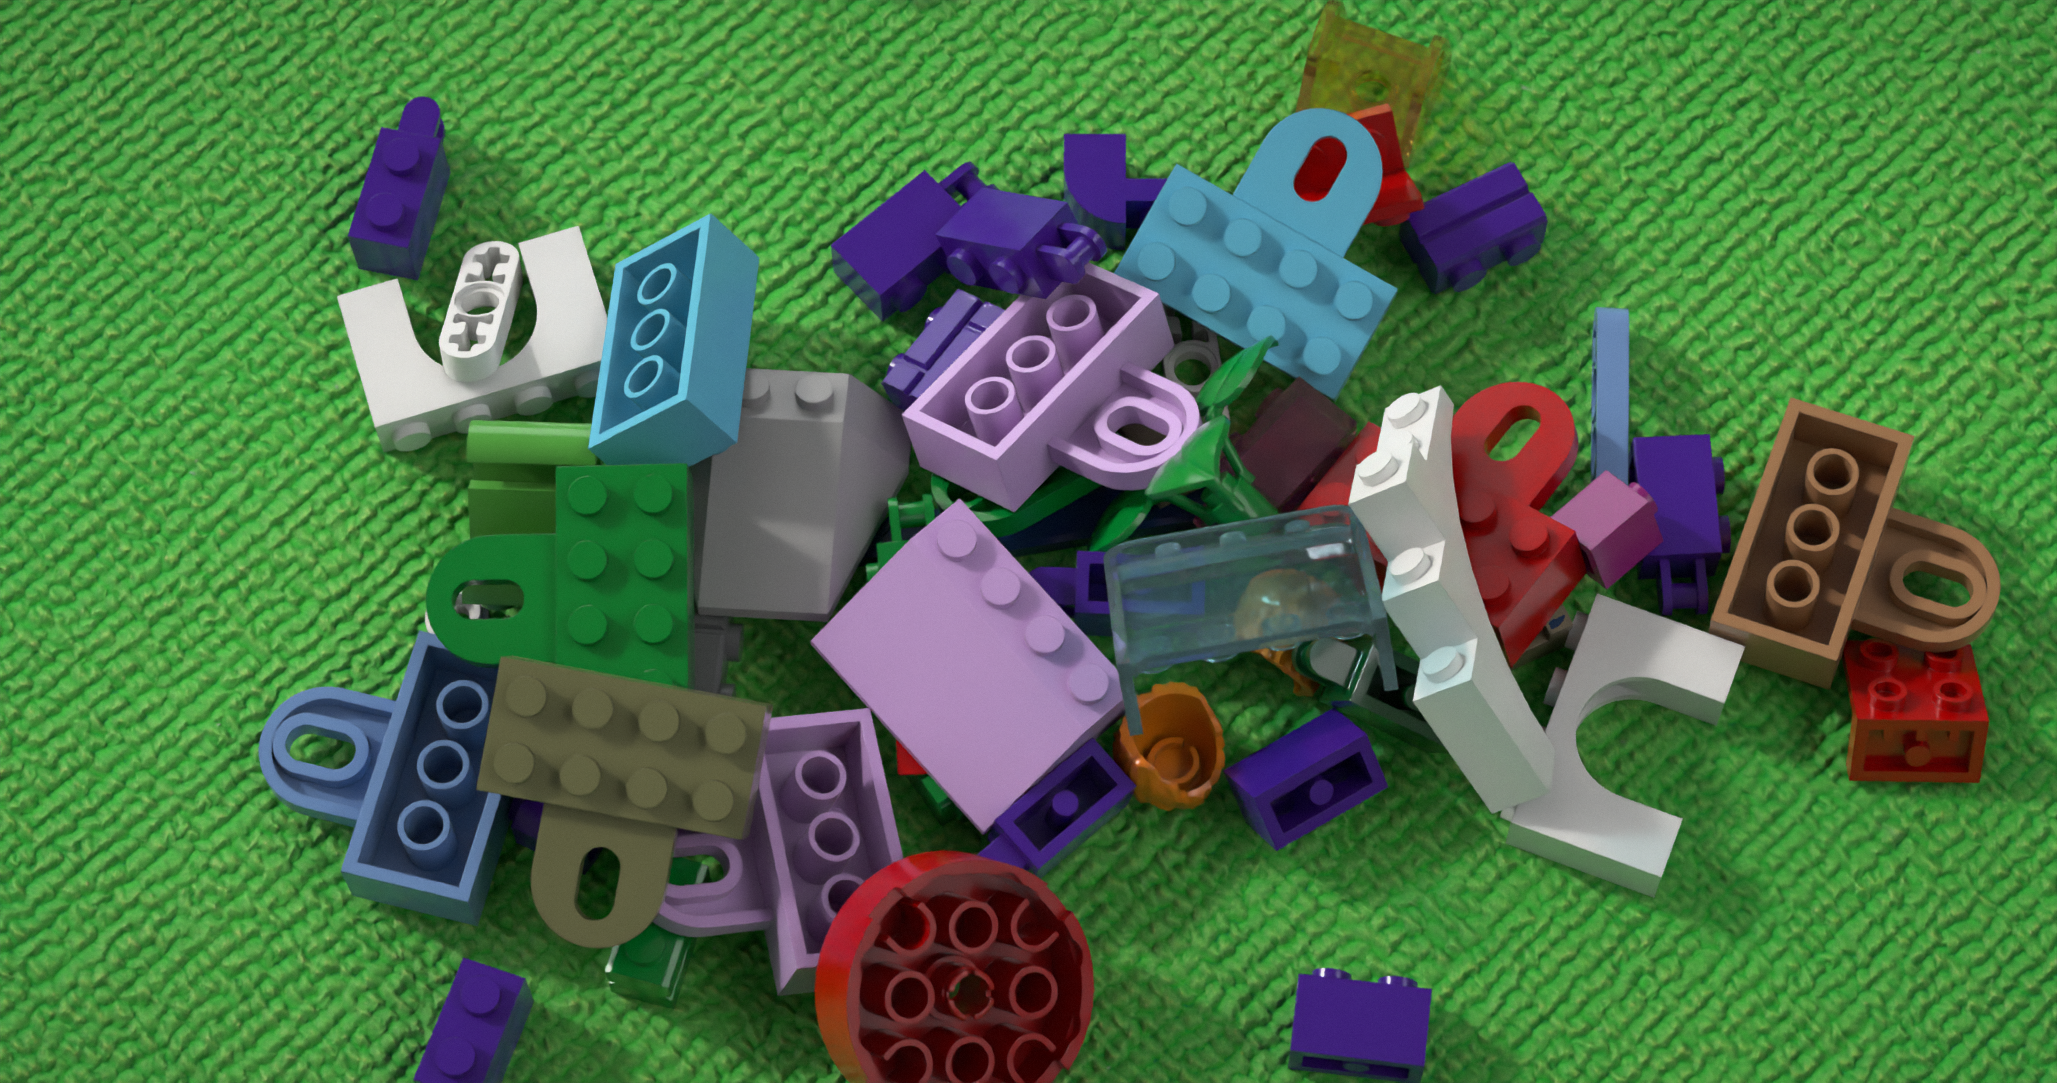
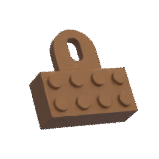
M1790 398L1710 621L1709 634L1745 646L1740 659L1742 662L1830 690L1851 629L1923 652H1948L1964 647L1977 639L1990 624L1998 604L2001 588L1999 571L1993 557L1985 546L1967 532L1893 508L1907 469L1915 436ZM1915 571L1933 574L1963 585L1970 594V600L1958 607H1951L1910 593L1904 586L1903 578Z

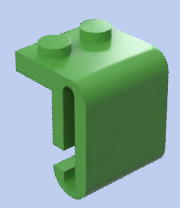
M471 420L467 436V462L473 463L474 480H470L468 486L470 539L483 535L556 533V466L603 465V461L588 449L592 424ZM509 584L472 585L462 590V604H477L495 611L507 610L515 606H523L524 593L519 587Z

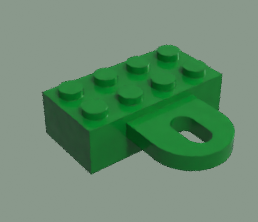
M687 463L556 466V533L478 536L458 544L438 562L431 574L426 591L427 616L437 638L455 657L477 667L498 669L501 657L517 656L695 690L694 479ZM509 584L519 587L524 593V604L521 610L510 618L467 619L461 617L456 611V599L459 593L472 585Z

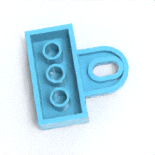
M1314 108L1296 112L1273 127L1262 142L1233 195L1176 163L1114 274L1159 293L1162 304L1243 350L1272 335L1279 345L1268 349L1262 361L1335 402L1398 293V289L1344 259L1373 208L1381 189L1383 171L1379 149L1367 129L1351 116L1332 109ZM1332 138L1338 140L1346 148L1347 161L1326 197L1319 201L1309 202L1303 200L1294 189V180L1312 147L1322 139Z

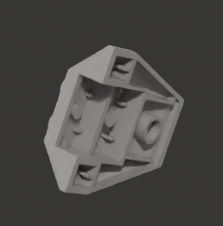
M746 368L737 443L730 446L723 453L712 455L689 467L694 479V599L698 614L828 622L888 513L887 498H895L909 474L912 442L902 417L904 411L850 374Z

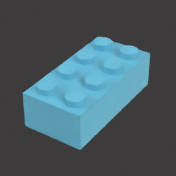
M711 213L615 264L588 449L606 465L687 463L688 467L712 455L723 453L730 446L737 443L760 257Z

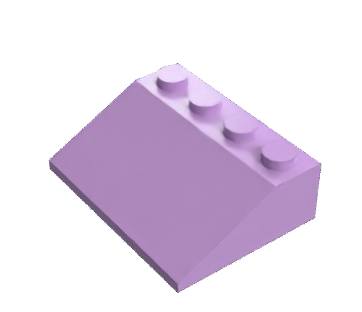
M960 498L913 536L811 640V645L861 701L870 708L871 712L982 835L992 828L993 822L997 817L1092 737L1096 740L1127 714L1135 692V688Z

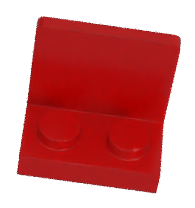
M1388 103L1347 114L1362 124L1371 134L1379 149L1382 160L1381 189L1363 225L1374 223L1376 226L1396 225L1409 219L1410 213L1424 209L1422 195L1404 168L1393 111ZM1326 138L1318 141L1312 147L1294 180V189L1300 198L1309 202H1315L1327 196L1347 161V151L1341 142L1332 138Z
M1872 638L1865 641L1847 640L1841 657L1853 712L1846 761L1849 781L1980 783L1989 717L1972 646L1967 644L1956 650L1936 653L1918 651L1880 638Z

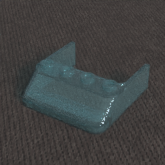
M1329 505L1131 540L1112 547L1103 557L1116 665L1130 736L1143 734L1136 678L1140 673H1159L1169 669L1173 664L1196 660L1222 662L1235 657L1238 653L1264 648L1274 651H1285L1299 646L1304 641L1327 637L1353 639L1365 633L1373 638L1385 691L1398 689L1388 620L1366 529L1348 505Z

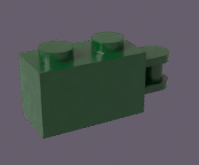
M1330 637L1305 638L1294 646L1291 660L1295 670L1302 676L1324 686L1319 698L1320 702L1426 753L1450 754L1413 702L1420 662L1375 640L1340 642Z

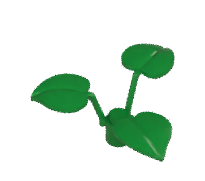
M1272 335L1235 354L1210 376L1195 399L1200 416H1205L1206 423L1195 430L1181 446V450L1176 455L1170 457L1157 470L1146 489L1122 490L1112 500L1095 525L1086 551L1108 552L1136 530L1153 505L1161 502L1172 503L1198 516L1208 526L1216 522L1243 548L1252 545L1265 534L1275 521L1278 509L1251 485L1256 477L1245 468L1228 437L1230 420L1225 415H1222L1224 407L1236 400L1247 387L1268 349L1279 345ZM1222 451L1235 473L1234 477L1228 471L1220 473L1219 464ZM1206 487L1201 495V500L1206 506L1180 493Z

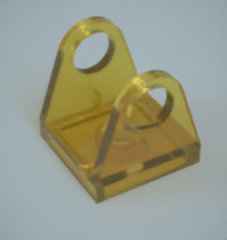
M1328 0L1311 40L1295 113L1307 109L1325 108L1349 114L1388 103L1393 111L1404 167L1409 168L1450 69L1452 53L1449 39L1435 35L1429 47L1351 21L1348 19L1343 2ZM1375 81L1383 84L1390 94L1382 101L1368 102L1357 94L1356 88L1364 82Z

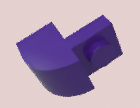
M1064 134V202H1067L1078 224L1096 231L1104 240L1107 248L1125 250L1126 228L1141 227L1167 179L1126 178V134Z

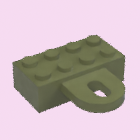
M517 656L501 657L476 790L544 803L532 864L531 891L540 916L557 935L579 946L607 948L623 944L646 930L658 916L666 898L679 828L739 840L749 836L773 704ZM596 847L612 850L619 858L621 865L614 907L611 913L602 919H593L586 916L578 905V892L584 860L587 854Z

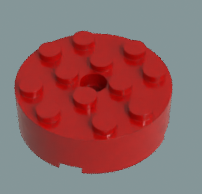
M930 851L908 856L879 870L857 888L841 907L828 930L819 955L815 979V1008L822 1039L838 1070L849 1083H1052L1062 1068L1069 1070L1084 1042L1093 1009L1094 972L1086 937L1074 913L1067 910L1057 896L1046 886L1047 883L1036 875L1011 864L960 851ZM960 981L958 993L951 999L949 993L954 992L956 985Z

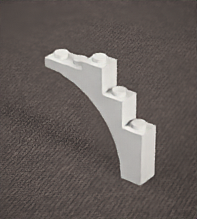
M1440 385L1421 394H1405L1385 408L1377 451L1356 465L1348 505L1388 561L1380 603L1420 658L1413 702L1493 814L1550 793L1556 750L1532 713L1507 664L1487 616L1472 571L1460 523L1453 480L1451 430L1454 404Z

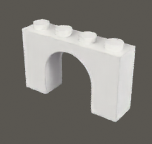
M579 226L518 243L537 306L536 325L530 340L520 353L510 361L499 366L492 375L482 380L473 382L454 380L445 373L442 365L435 362L422 350L416 340L398 279L337 296L373 423L384 452L394 449L412 451L427 445L432 438L455 431L468 433L471 420L493 421L516 413L520 415H534L547 410L554 402L577 395L585 398L596 396L607 314Z
M1597 594L1590 614L1577 611L1573 621V628L1569 631L1565 643L1566 648L1575 651L1568 671L1556 667L1543 702L1554 707L1547 728L1541 726L1556 750L1550 793L1504 809L1501 812L1500 818L1511 822L1506 844L1654 898L1682 818L1621 797L1597 783L1587 772L1579 757L1576 745V730L1583 720L1599 707L1614 701L1628 699L1652 702L1717 725L1745 646Z

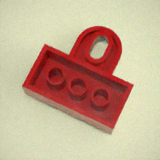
M1528 382L1501 383L1478 392L1468 399L1454 414L1451 430L1453 480L1460 523L1472 571L1487 616L1510 668L1513 667L1587 573L1576 531L1539 512L1569 474L1575 463L1578 453V435L1573 416L1566 403L1556 393L1543 386ZM1525 419L1535 420L1540 423L1537 431L1515 457L1506 461H1497L1489 457L1490 452L1513 424ZM1368 422L1293 513V518L1309 557L1382 596L1388 561L1348 505L1356 465L1377 451L1381 428Z

